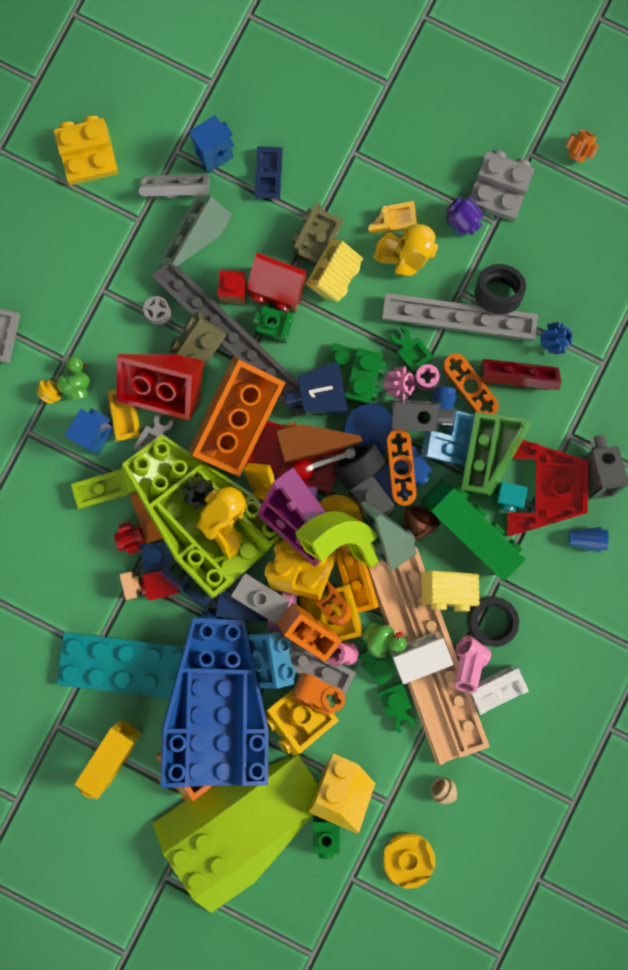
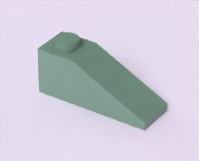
M197 194L159 261L163 264L177 267L217 239L227 228L232 214L211 196Z
M366 501L360 503L366 524L378 536L372 544L375 547L376 557L393 571L417 554L414 545L416 540L410 530H404L395 521Z

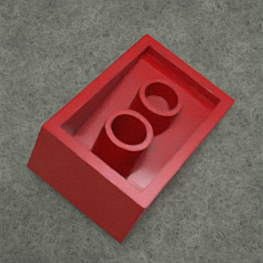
M118 354L116 362V402L190 420L201 405L203 360L177 354Z

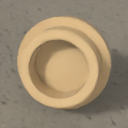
M439 777L432 783L430 794L435 802L446 805L457 800L456 785L451 779Z

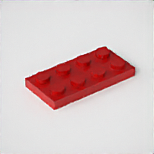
M267 420L245 466L248 463L270 465L276 478L281 477L291 468H294L292 462L285 464L277 434L278 430H282L281 424ZM345 448L306 458L305 460L313 464L342 454ZM338 461L314 468L312 475L308 479L303 480L307 487H316L320 491L331 494L336 479L333 468Z

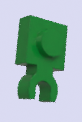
M403 325L400 330L404 334V338L398 339L392 333L390 340L394 345L402 348L397 352V355L413 374L419 367L432 360L434 356L419 337L412 341L409 329Z
M362 639L361 642L366 646V651L359 653L357 658L366 660L362 668L382 686L397 670L394 661L387 654L383 658L371 655L368 651L367 643Z
M402 682L377 691L387 717L395 715L394 726L398 733L402 732L400 727L402 720H408L411 728L415 727L413 718L405 712V710L412 708Z

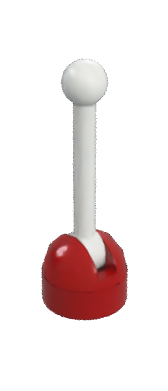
M349 448L345 453L313 464L305 459L292 463L301 479L306 480L312 475L314 468L344 458L352 459L355 457V451Z

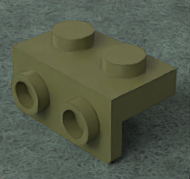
M316 202L313 209H307L303 218L305 225L301 232H296L291 245L294 246V255L317 265L330 240L336 239L344 220L321 210V204Z
M197 311L194 317L190 316L183 327L184 332L180 338L176 337L173 340L169 350L171 354L203 360L204 369L226 337V333L203 319V314Z

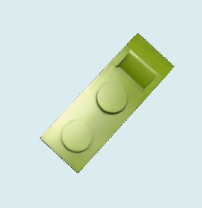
M123 468L71 484L78 509H84L137 493Z

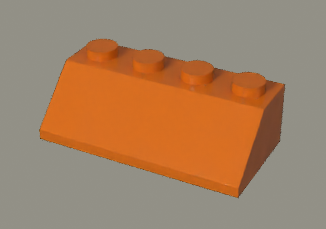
M233 356L189 447L192 456L240 477L286 382Z

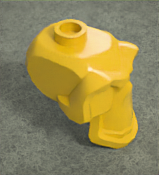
M422 224L408 226L407 229H404L402 233L404 236L401 238L392 233H386L375 245L376 250L373 258L382 264H396L394 271L397 275L413 276L419 269L424 267L429 258H434L438 244L434 243V231Z
M227 486L219 491L214 489L206 497L207 505L201 511L200 519L196 522L195 527L200 529L207 539H213L222 549L225 557L231 559L232 556L238 553L242 541L241 534L233 528V524L237 521V518L241 519L243 517V513L246 510V501L238 489Z

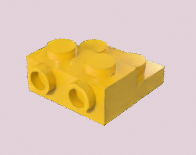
M88 116L84 119V123L74 125L73 122L67 121L61 123L58 129H54L58 151L62 157L67 182L70 186L119 174L108 127L104 118L99 119L98 116Z
M278 540L274 548V555L276 556L274 562H268L265 568V577H267L270 589L320 601L337 557L336 551L332 552L323 562L314 567L286 540Z
M293 688L264 711L268 730L271 732L275 730L281 738L278 741L280 747L287 754L291 752L293 755H297L339 720L334 713L325 715L292 701L290 697L294 690Z

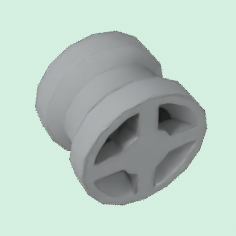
M152 296L145 301L143 312L148 321L156 326L167 324L171 318V309L167 301L159 296Z

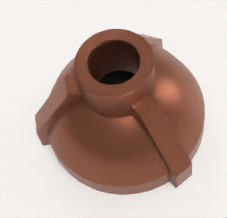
M409 505L403 510L404 528L411 531L416 541L424 535L433 533L440 525L435 514L420 506Z

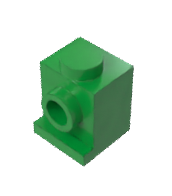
M263 306L262 312H256L253 326L257 327V335L287 343L293 323V313H286ZM272 318L277 320V323L271 326L267 321Z
M313 815V854H318L320 859H332L334 854H340V826ZM324 836H328L331 838V842H322L321 839Z

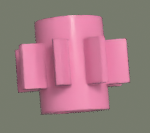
M395 367L394 371H388L383 384L387 395H393L394 399H405V395H411L414 391L416 380L412 371H406V367Z

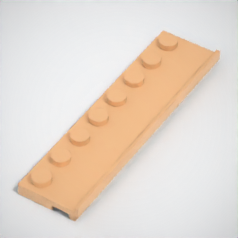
M415 547L417 554L393 571L380 560L372 568L368 567L385 624L391 626L395 634L400 631L403 632V637L406 643L439 631L446 643L453 665L407 683L437 765H442L449 760L467 756L490 746L471 694L455 688L454 681L459 661L441 612L431 610V605H422L421 573L426 571L418 549Z

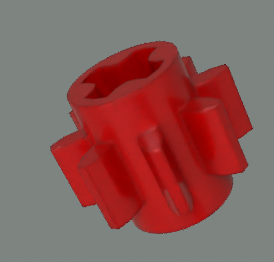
M131 521L119 524V532L114 533V540L120 552L125 550L128 552V555L141 552V544L146 543L140 525L134 526L131 524Z

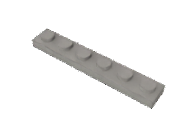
M386 293L382 321L534 341L538 314L513 311L508 314H494L476 305Z

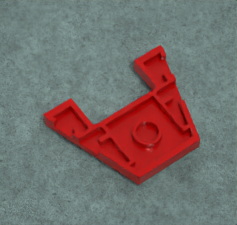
M523 440L513 460H535L536 462L535 512H508L507 536H513L587 514L588 461Z

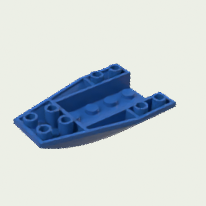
M192 618L162 726L160 788L268 785V725L244 620Z

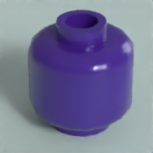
M459 196L445 210L447 213L445 217L446 223L460 236L467 233L473 235L482 226L480 220L483 217V211L470 197L462 199Z

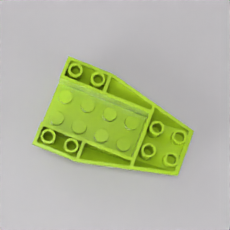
M162 434L122 464V468L174 559L212 599L229 588L282 538L257 515L262 504L252 493L199 458L192 456L190 452ZM202 474V478L205 481L212 480V490L217 489L219 491L228 486L238 489L243 494L246 501V510L243 513V517L241 519L237 518V521L233 524V528L241 534L242 541L238 553L232 556L231 559L225 557L222 549L213 539H207L205 534L195 527L205 505L194 509V505L191 502L184 503V496L186 494L182 493L181 487L188 485V477L193 479Z

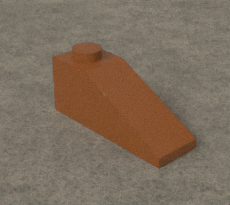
M296 422L281 425L282 430L277 431L285 464L351 447L362 442V438L359 435L305 424L297 425Z

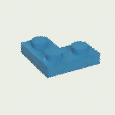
M456 410L454 426L448 425L447 434L425 431L421 456L465 467L475 415Z

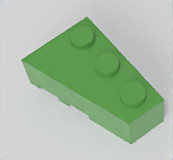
M475 412L461 487L466 493L492 497L531 426L529 419Z

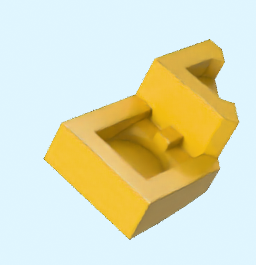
M414 201L389 205L388 207L384 205L380 215L373 224L369 225V233L404 231L408 226L417 224Z
M248 463L243 469L251 488L254 490L253 495L258 501L263 502L272 483L275 481L270 465Z

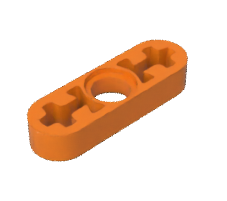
M457 353L449 355L443 363V372L473 412L496 414L499 408L497 399L485 383L482 382L464 356ZM451 360L454 363H456L457 361L460 362L461 365L459 366V371L462 374L465 371L469 373L465 375L460 380V382H458V380L456 379L460 376L458 371H451L449 369L451 365ZM471 379L476 382L477 391L475 393H468L464 390L463 384L466 380ZM481 391H483L484 395L480 397L483 400V402H490L492 404V406L489 408L491 411L490 413L487 410L484 412L481 411L480 408L482 407V403L479 399H477L475 402L472 400V398H475L477 395H479Z
M393 430L386 439L391 497L397 505L407 506L416 498L411 437L405 430ZM397 434L400 435L401 439H405L406 443L401 445V452L407 451L408 456L399 455L394 458L392 457V453L398 452L397 445L391 442V440L396 438ZM403 460L408 464L409 469L405 475H398L394 471V463L396 461ZM409 477L410 483L405 482V490L410 491L411 496H408L406 501H402V497H397L396 494L401 491V482L395 484L394 479L404 480Z
M327 580L325 587L329 588L328 596L320 599V601L312 600L333 624L343 625L351 618V608ZM333 602L341 609L342 614L340 616H337L330 606Z

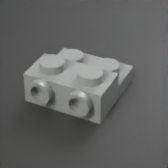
M493 150L492 153L487 151L470 198L482 211L514 222L535 168L530 167V162L525 159L518 158L516 161L506 158L507 155L503 151Z

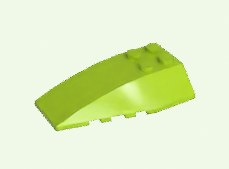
M299 754L268 765V785L214 786L194 801L184 800L155 820L152 824L162 853L192 899L212 913L255 883L313 816L308 811L318 783Z

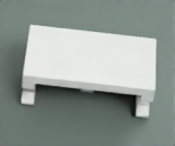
M439 631L408 642L406 649L401 653H394L389 650L403 685L453 665L444 638Z
M512 665L480 681L477 692L470 694L478 713L482 715L500 704L529 692L519 668Z

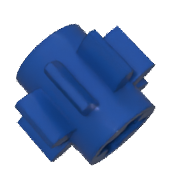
M560 322L547 324L548 330L542 331L540 335L543 349L548 350V353H553L554 355L566 353L565 347L571 346L573 342L571 329L565 327L564 323L560 324Z

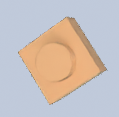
M135 571L120 574L125 599L129 600L140 597V576H136Z

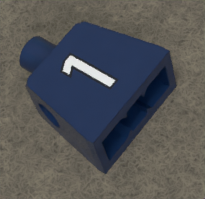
M338 361L298 376L300 389L285 392L288 407L303 404L306 416L348 414Z

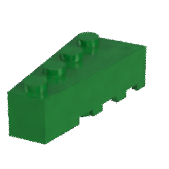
M441 479L420 501L504 582L526 560L520 554L523 549L512 538L507 541L502 536L505 531L495 521L490 524L484 518L487 513L477 503L472 506L466 500L469 495L459 485L454 488Z

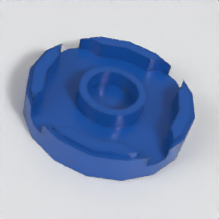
M376 403L361 404L353 409L347 417L345 433L361 436L362 442L352 446V448L356 449L361 445L373 442L380 453L387 449L386 439L390 432L394 430L392 429L393 415L390 410Z

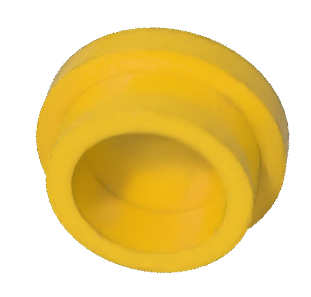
M51 380L40 381L36 392L43 401L53 404L62 398V393L58 390L57 383Z

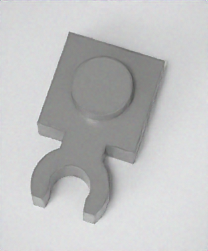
M158 413L154 418V428L146 426L133 449L138 452L161 434L164 435L170 432L174 426V420L171 419L167 425L163 426L159 423L162 414Z

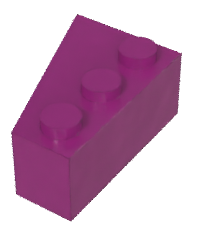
M291 468L272 483L257 515L314 567L321 563L320 560L305 552L295 532L312 518L326 512L295 469Z

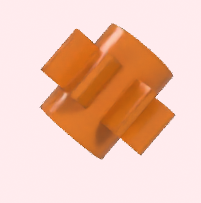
M582 129L579 130L577 135L571 133L565 146L569 149L567 155L579 162H585L587 157L593 159L598 149V144L594 143L597 137Z

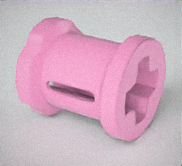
M430 364L419 367L414 377L416 387L420 391H430L436 385L440 376L437 368ZM424 373H427V376L432 378L429 383H425V379L421 378Z
M348 641L340 643L327 661L335 666L342 663L352 665L357 661L359 655L358 647L356 644Z

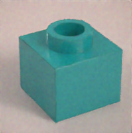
M500 482L496 488L493 504L500 505V510L515 512L516 509L524 508L528 487Z

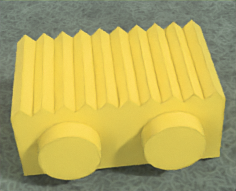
M330 240L306 285L325 300L339 302L346 295L350 280L359 272L360 262L363 261V258L342 240Z
M445 571L421 573L422 605H431V610L437 611L447 610V606L454 607L455 612H469L470 607L479 606L480 592L478 589L480 586L478 584L480 581L478 580V574Z

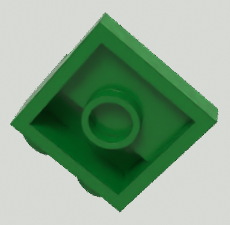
M333 343L327 365L338 361L346 401L360 405L370 404L371 400L376 401L380 386L375 385L377 376H383L386 362L382 361L383 354L359 347L354 349Z

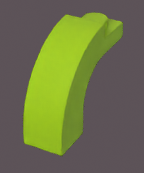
M331 511L320 514L309 520L295 532L305 552L321 562L337 548L345 544L348 545L353 557L368 567L372 568L379 562L374 552L375 547L372 544L378 537L370 526L347 513Z

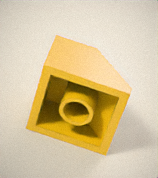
M333 753L325 765L308 812L358 834L375 783L358 764Z

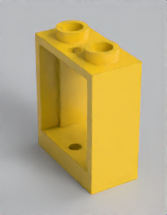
M120 719L112 726L74 784L79 788V792L87 798L92 799L94 797L98 800L115 778L143 732L123 719Z

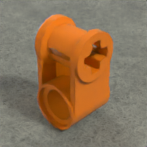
M300 673L290 697L297 704L309 707L325 715L339 711L345 704V695L340 689L307 673ZM329 696L332 697L331 702L334 703L331 707L329 706V700L326 699Z

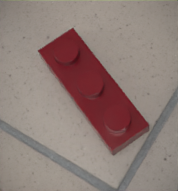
M482 359V382L514 385L516 387H533L541 390L559 391L562 381L559 367Z

